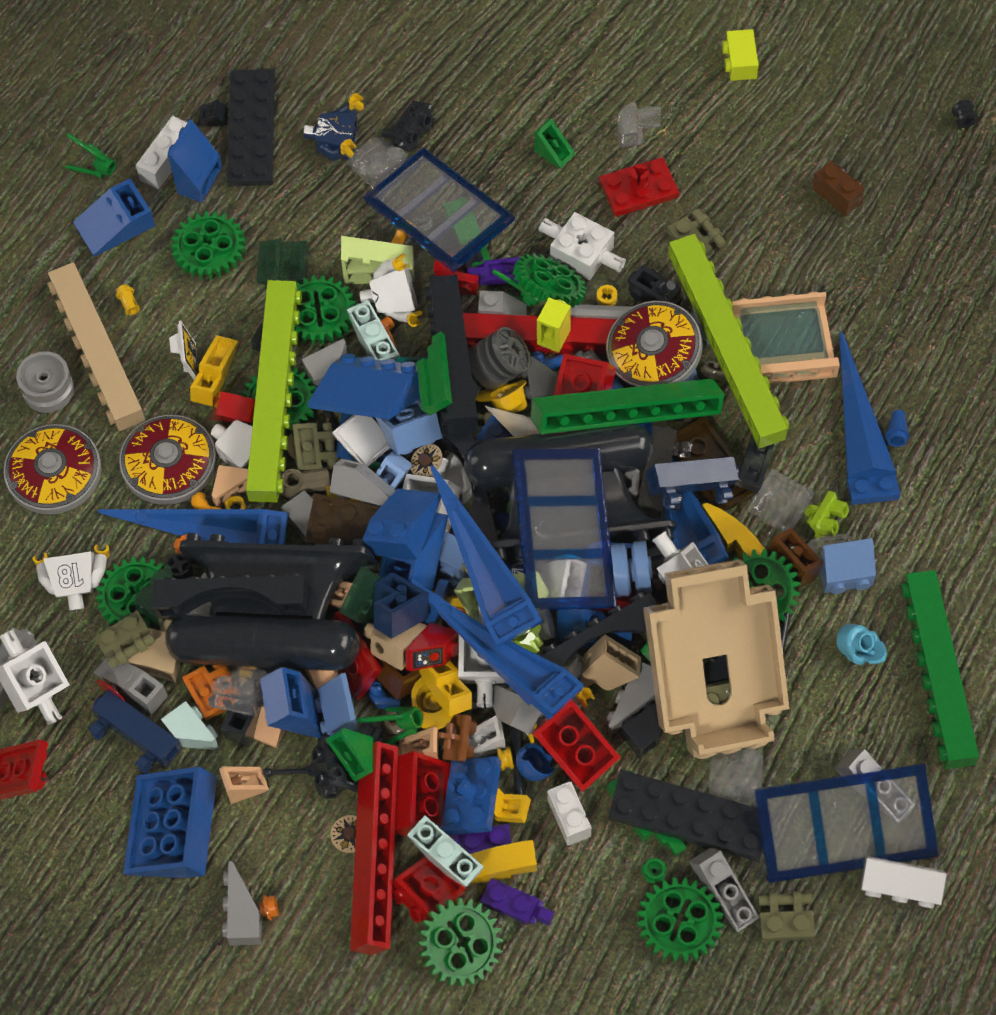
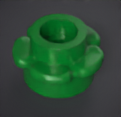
M651 858L642 865L641 873L645 876L647 882L654 884L657 881L662 882L666 878L665 871H667V867L663 861ZM653 869H656L657 872H656V873H652V870H653Z

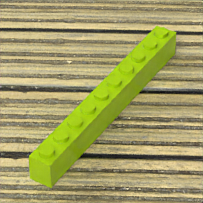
M696 234L669 242L668 256L758 449L786 440L787 430H789L788 420L785 416L781 415L779 401L776 396H772L769 390V380L766 376L762 375L760 361L757 356H753L750 340L747 336L744 337L742 333L741 321L738 317L735 318L732 312V302L723 293L722 281L717 279L714 274L715 268L713 262L706 257L704 243L702 241L699 242Z
M268 280L246 486L248 501L278 502L279 493H283L284 481L280 479L281 472H285L286 459L282 455L283 450H287L288 437L284 434L285 429H289L290 415L286 413L287 408H291L292 394L289 393V387H293L294 373L291 372V366H295L296 353L293 351V345H297L298 333L294 330L295 325H299L300 313L296 309L297 305H301L302 298L301 290H297L296 281Z

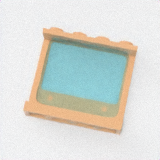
M813 291L800 295L786 294L779 297L764 296L759 299L742 298L732 301V312L735 318L738 317L740 319L742 333L744 337L747 336L752 347L751 352L753 356L758 357L761 365L760 371L763 376L768 378L770 384L837 377L840 365L838 357L834 358L825 311L826 292L818 293Z

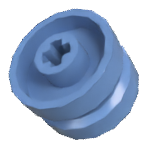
M646 541L633 542L631 546L632 558H628L627 548L624 543L611 544L617 599L630 598L632 594L631 582H635L637 594L641 592L644 595L652 594L651 558L647 553Z

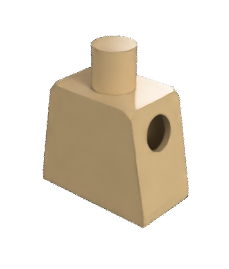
M163 620L160 630L149 628L156 642L149 645L148 650L145 652H138L130 657L128 663L143 670L152 677L177 683L181 662L169 655L165 643V633L172 621Z
M368 623L364 629V637L371 639L372 655L399 670H403L406 667V648L428 625L419 623L391 639L376 630L374 624Z
M604 635L584 654L580 680L585 686L595 683L605 690H612L640 677L641 657L607 635Z

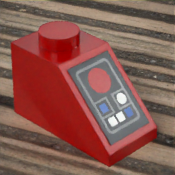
M429 623L406 648V670L415 671L446 665L459 651L457 632L453 629Z

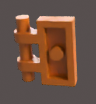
M212 665L215 670L211 673H208L205 666H202L182 677L205 721L227 711L226 700L232 699L233 703H235L241 696V689L232 681L230 677L231 672L227 666ZM217 681H221L225 687L220 692L214 684Z

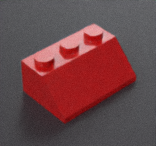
M573 700L550 720L544 716L532 732L582 792L621 758Z
M416 751L398 756L395 834L408 837L407 834L424 816L441 829L451 763Z

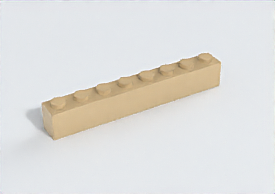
M73 262L48 272L51 280L47 283L52 296L57 294L58 300L55 302L60 314L65 312L67 316L63 320L68 331L73 330L75 334L72 340L76 349H82L83 355H80L85 369L90 367L92 371L88 375L93 387L98 386L100 389L97 395L102 406L107 404L109 410L106 411V415L110 424H116L118 431H122L145 421L140 404L75 263Z

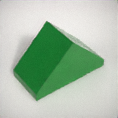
M549 118L534 132V151L557 168H562L575 155V152L552 118Z
M343 728L325 739L354 781L363 778L373 771V737Z

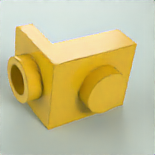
M498 788L493 817L498 822L525 823L531 799L528 795L504 794Z

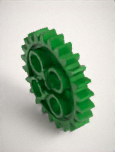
M205 211L204 217L196 213V219L193 220L187 217L188 224L181 222V230H174L176 236L171 237L173 244L170 245L173 259L176 261L178 268L182 267L184 274L190 271L192 278L197 273L200 280L205 275H208L209 279L212 280L213 274H217L221 278V272L223 271L230 274L229 267L237 269L236 261L242 262V254H246L244 231L241 230L239 223L235 224L233 217L227 220L225 213L221 217H218L217 211L212 216H209L208 212Z
M532 253L531 256L525 254V257L521 256L516 262L513 275H515L514 280L519 281L518 286L525 287L524 292L532 293V298L538 297L539 302H547L548 298H552L554 300H562L574 308L575 305H580L586 295L587 287L584 286L585 282L581 281L582 277L575 275L576 270L568 269V264L562 265L560 260L553 261L551 256L547 259L543 254H540L538 257Z
M312 275V281L309 282L304 277V284L302 285L296 282L297 290H301V302L309 301L297 305L296 309L300 313L299 325H295L294 331H297L298 339L302 336L303 344L309 339L312 342V346L316 344L317 340H320L322 345L325 344V339H329L331 343H334L333 337L335 335L341 339V331L349 332L348 325H352L347 309L356 306V302L354 301L353 293H349L348 286L343 287L341 280L334 284V277L325 281L324 275L321 276L320 280H316L315 275ZM315 293L319 296L322 327L318 326L314 299Z
M298 367L291 371L294 373L293 387H289V393L292 394V403L296 401L300 403L297 405L291 404V408H287L286 414L290 415L289 429H285V431L289 435L292 433V424L309 423L307 418L314 419L313 411L318 410L308 408L307 404L315 392L316 386H313L312 378L307 379L306 372L299 374ZM251 375L252 384L245 383L246 390L241 391V394L244 397L255 399L258 378Z
M755 549L752 550V557L743 552L744 560L742 562L747 565V572L751 573L757 584L762 586L769 585L772 588L776 585L783 586L784 594L776 600L778 617L782 621L787 622L784 614L786 612L794 614L790 608L791 605L799 606V603L794 600V596H801L802 594L795 591V587L800 586L801 583L794 582L793 580L799 574L797 572H789L793 564L783 565L786 558L782 556L776 560L777 552L774 551L768 557L766 549L762 550L761 556H759ZM765 565L768 568V575L764 579H759L757 569ZM749 580V588L756 587L753 584V582Z
M134 556L131 558V563H127L125 559H122V566L120 567L114 563V571L106 570L105 573L108 578H101L100 583L102 586L96 587L98 594H100L95 597L97 603H99L97 607L99 612H103L101 615L104 621L109 619V625L113 626L132 614L135 609L142 608L143 610L140 614L148 628H151L153 623L160 627V618L156 616L152 609L153 596L149 595V593L154 589V580H163L166 577H170L167 570L164 571L162 563L156 566L153 558L149 563H146L144 556H142L140 562H136ZM136 576L141 577V578H140L138 581H136V582H131V581H130L133 577H136ZM117 595H124L122 599L114 600Z
M673 877L672 885L663 880L662 889L656 885L653 886L654 895L646 892L645 898L648 902H640V907L645 911H638L637 917L642 919V921L637 923V928L645 929L640 933V938H648L645 944L646 948L654 945V956L662 952L663 961L672 956L673 964H676L678 957H682L684 964H687L689 956L697 962L699 952L706 957L708 954L706 946L711 949L715 948L716 944L712 939L720 940L721 934L716 930L723 929V923L718 922V920L723 918V913L715 912L720 908V902L712 903L715 896L714 893L705 895L707 886L699 890L697 889L696 880L690 886L688 885L687 878L684 877L682 884H678L676 877ZM675 899L680 905L677 908H670L667 906L666 901ZM686 900H690V905L685 912L684 921L680 924L677 936L674 941H670V937L675 929L676 920L681 915ZM694 909H699L704 913V917L694 918L690 912ZM663 922L668 924L670 929L667 932H660L657 930L656 925ZM683 933H690L694 936V941L684 942L680 936Z
M456 898L454 904L451 900H445V908L441 904H436L438 913L428 911L427 913L431 920H422L421 923L426 929L417 932L424 936L423 940L416 942L417 945L424 946V950L420 951L418 956L427 957L422 965L432 966L429 971L430 975H435L439 972L438 981L443 982L447 977L448 985H453L457 980L458 986H464L465 979L469 984H475L474 976L479 980H483V970L489 973L492 972L489 963L499 962L494 957V953H502V950L497 948L496 944L503 942V939L496 938L495 935L501 931V928H493L497 918L488 919L487 917L491 910L485 909L481 912L482 903H476L472 907V899H466L464 905L462 898ZM463 916L469 921L466 930H462L459 925V921ZM448 921L451 922L452 929L448 927ZM441 930L447 935V940L443 945L437 939L438 933ZM458 937H463L464 939L461 942L462 947L456 945L459 941ZM476 939H479L482 943V949L479 953L473 950V943ZM455 953L460 957V964L456 968L451 964V958ZM468 955H470L472 958L471 963L469 962Z

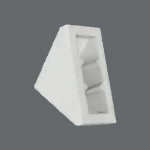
M497 716L479 724L474 735L469 734L468 744L474 747L473 758L497 754V749L499 748L505 750L502 723L498 720Z

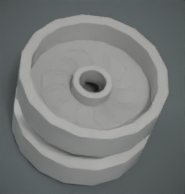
M40 351L29 355L19 365L16 379L23 398L31 409L41 413H51L62 409L70 402L74 395V383L66 361L60 355Z

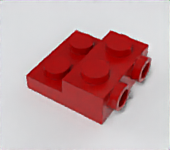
M425 856L394 879L392 898L397 904L403 903L410 910L409 914L412 920L420 923L422 920H431L428 916V911L438 913L436 904H441L445 908V900L454 902L456 898H460L465 894L467 887L449 878Z

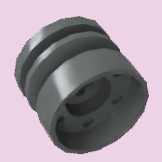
M501 327L468 349L471 372L475 379L488 389L495 390L519 374L524 373L530 367V354L526 344L514 330L508 327Z

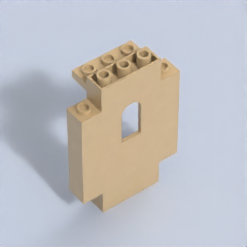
M740 559L665 573L668 603L643 608L660 728L668 734H679L685 729L687 750L693 757L698 759L709 758L719 752L731 754L742 748L756 749L765 746L770 741H775L773 730L766 724L765 714L778 715L782 713V710L789 709L775 590L769 585L749 588L747 565ZM726 654L730 696L724 703L713 704L707 698L702 659Z

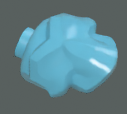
M851 623L840 628L836 638L837 647L842 654L846 655L849 661L863 665L866 662L877 664L886 660V647L874 631H869L863 625Z

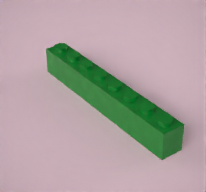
M703 379L535 397L532 402L530 419L540 434L717 415L721 414L725 393L714 379Z
M936 570L907 573L904 582L900 584L902 598L907 600L908 606L905 607L907 620L912 622L911 640L913 644H917L916 662L918 667L922 666V688L927 690L929 697L926 699L927 710L929 714L932 713L934 722H932V733L934 737H938V759L943 761L945 770L975 766L979 759V753Z

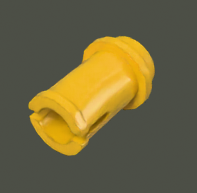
M127 284L119 286L116 290V297L121 301L126 315L138 313L140 307L134 298L133 288Z

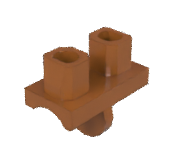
M455 714L451 722L446 724L445 733L438 732L437 737L444 738L443 759L466 762V759L473 758L474 747L468 744L469 734L474 735L476 732L477 722L471 719L472 716Z

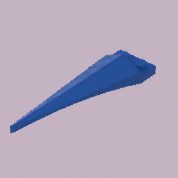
M840 332L839 345L844 411L846 485L851 505L899 500L900 491L896 479V470L844 334Z
M646 422L645 429L649 432L654 442L653 465L675 462L652 423ZM694 492L678 493L680 504L674 505V509L665 510L666 520H674L676 522L677 528L673 532L674 539L671 541L677 550L683 549L694 542L709 565L721 563L729 559L721 541V536Z
M431 465V471L461 551L484 623L496 646L500 647L540 625L543 621L528 594L437 469Z
M267 509L98 510L99 513L180 536L196 533L202 537L201 540L209 541L211 534H220L229 543L285 545L289 512Z
M410 579L411 583L429 593V605L528 705L532 704L549 720L582 691L584 684L565 668L540 657L512 641L497 647L486 626L458 610L416 580Z

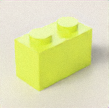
M753 29L727 31L726 40L722 41V53L727 54L724 66L725 72H729L730 81L757 79L759 65Z
M548 298L537 319L538 345L559 353L570 332V305L562 300Z

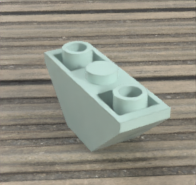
M369 300L347 309L358 340L367 356L374 357L376 360L396 359L399 357L398 351Z
M426 816L407 834L411 841L435 866L449 878L464 887H467L484 869V866Z

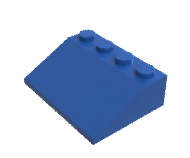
M344 354L330 365L307 403L308 408L390 420L420 399L417 365L414 362L399 363L393 359L376 360L371 356L361 358L355 357L354 354Z
M201 767L137 775L123 870L124 875L169 878L205 876L217 776Z

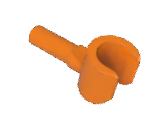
M386 316L380 321L395 348H397L390 332L395 325L392 319Z

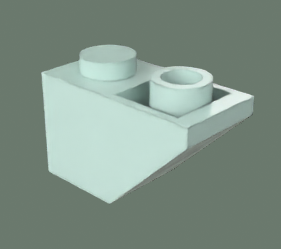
M185 701L161 719L166 731L179 740L181 747L216 750L218 748L216 742L217 733L210 724L208 726L204 725L201 721L203 716L196 706L191 708Z

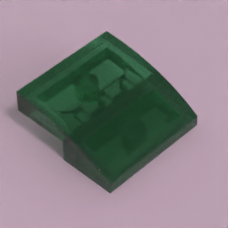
M282 239L260 242L257 283L267 285L268 280L296 281L301 285L304 284L303 278L307 279L308 242L303 240L284 243Z
M361 566L339 613L363 628L368 623L374 624L375 582L381 579V577Z

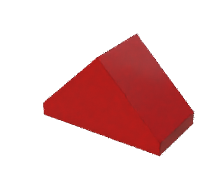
M220 391L215 396L211 420L225 422L239 420L243 423H252L255 399Z

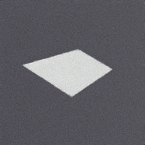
M485 406L513 436L540 434L530 417Z

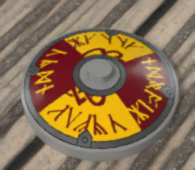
M649 301L628 309L615 321L607 338L606 351L609 363L617 368L616 376L627 386L638 387L685 381L694 372L700 361L703 344L695 319L685 309L670 302Z
M162 415L151 418L132 430L122 445L119 463L124 481L135 495L151 503L169 505L189 500L195 493L201 492L208 485L216 469L217 456L210 434L198 422L179 415Z
M61 424L41 426L21 436L9 450L4 463V479L12 497L22 507L40 514H59L81 505L94 492L101 476V459L93 441L79 429Z

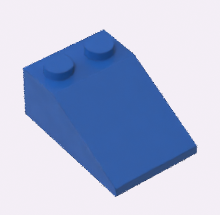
M397 489L371 517L362 540L374 555L418 560L441 500L440 493Z

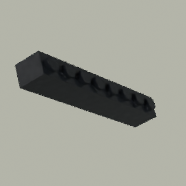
M457 275L429 277V287H425L426 301H431V304H427L428 318H433V321H429L430 334L435 335L440 331L445 334L452 404L446 406L445 411H441L442 425H447L448 435L478 433V416Z

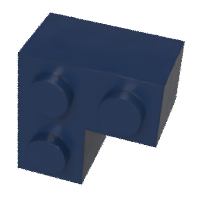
M394 572L375 582L374 628L392 639L428 619V592Z

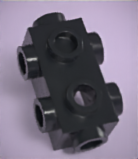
M413 100L392 128L382 129V137H390L393 141L392 145L399 151L410 152L415 150L419 145L418 141L422 135L431 130V124L435 120L432 115L433 107L426 102L421 103Z
M642 265L638 271H633L628 278V291L637 301L642 299L646 302L665 301L678 306L682 301L680 298L681 288L678 284L660 276L652 268Z
M329 736L319 737L317 739L318 744L312 751V763L316 770L314 781L318 796H324L326 799L337 798L346 788L357 793L358 782L348 778V771L325 740Z

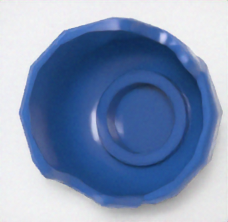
M536 743L523 745L516 755V765L519 773L530 781L544 780L555 771V767L550 766L552 756L546 754L543 748Z

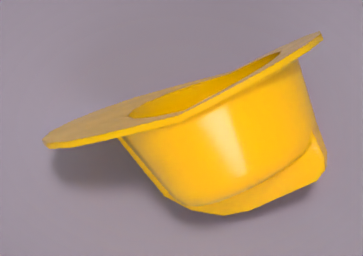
M521 380L511 384H504L495 390L487 388L478 394L475 401H491L499 410L516 413L527 407L526 395L523 389L527 382L526 380Z
M421 677L412 688V705L420 709L422 713V728L436 727L439 730L444 728L447 723H450L454 715L448 716Z

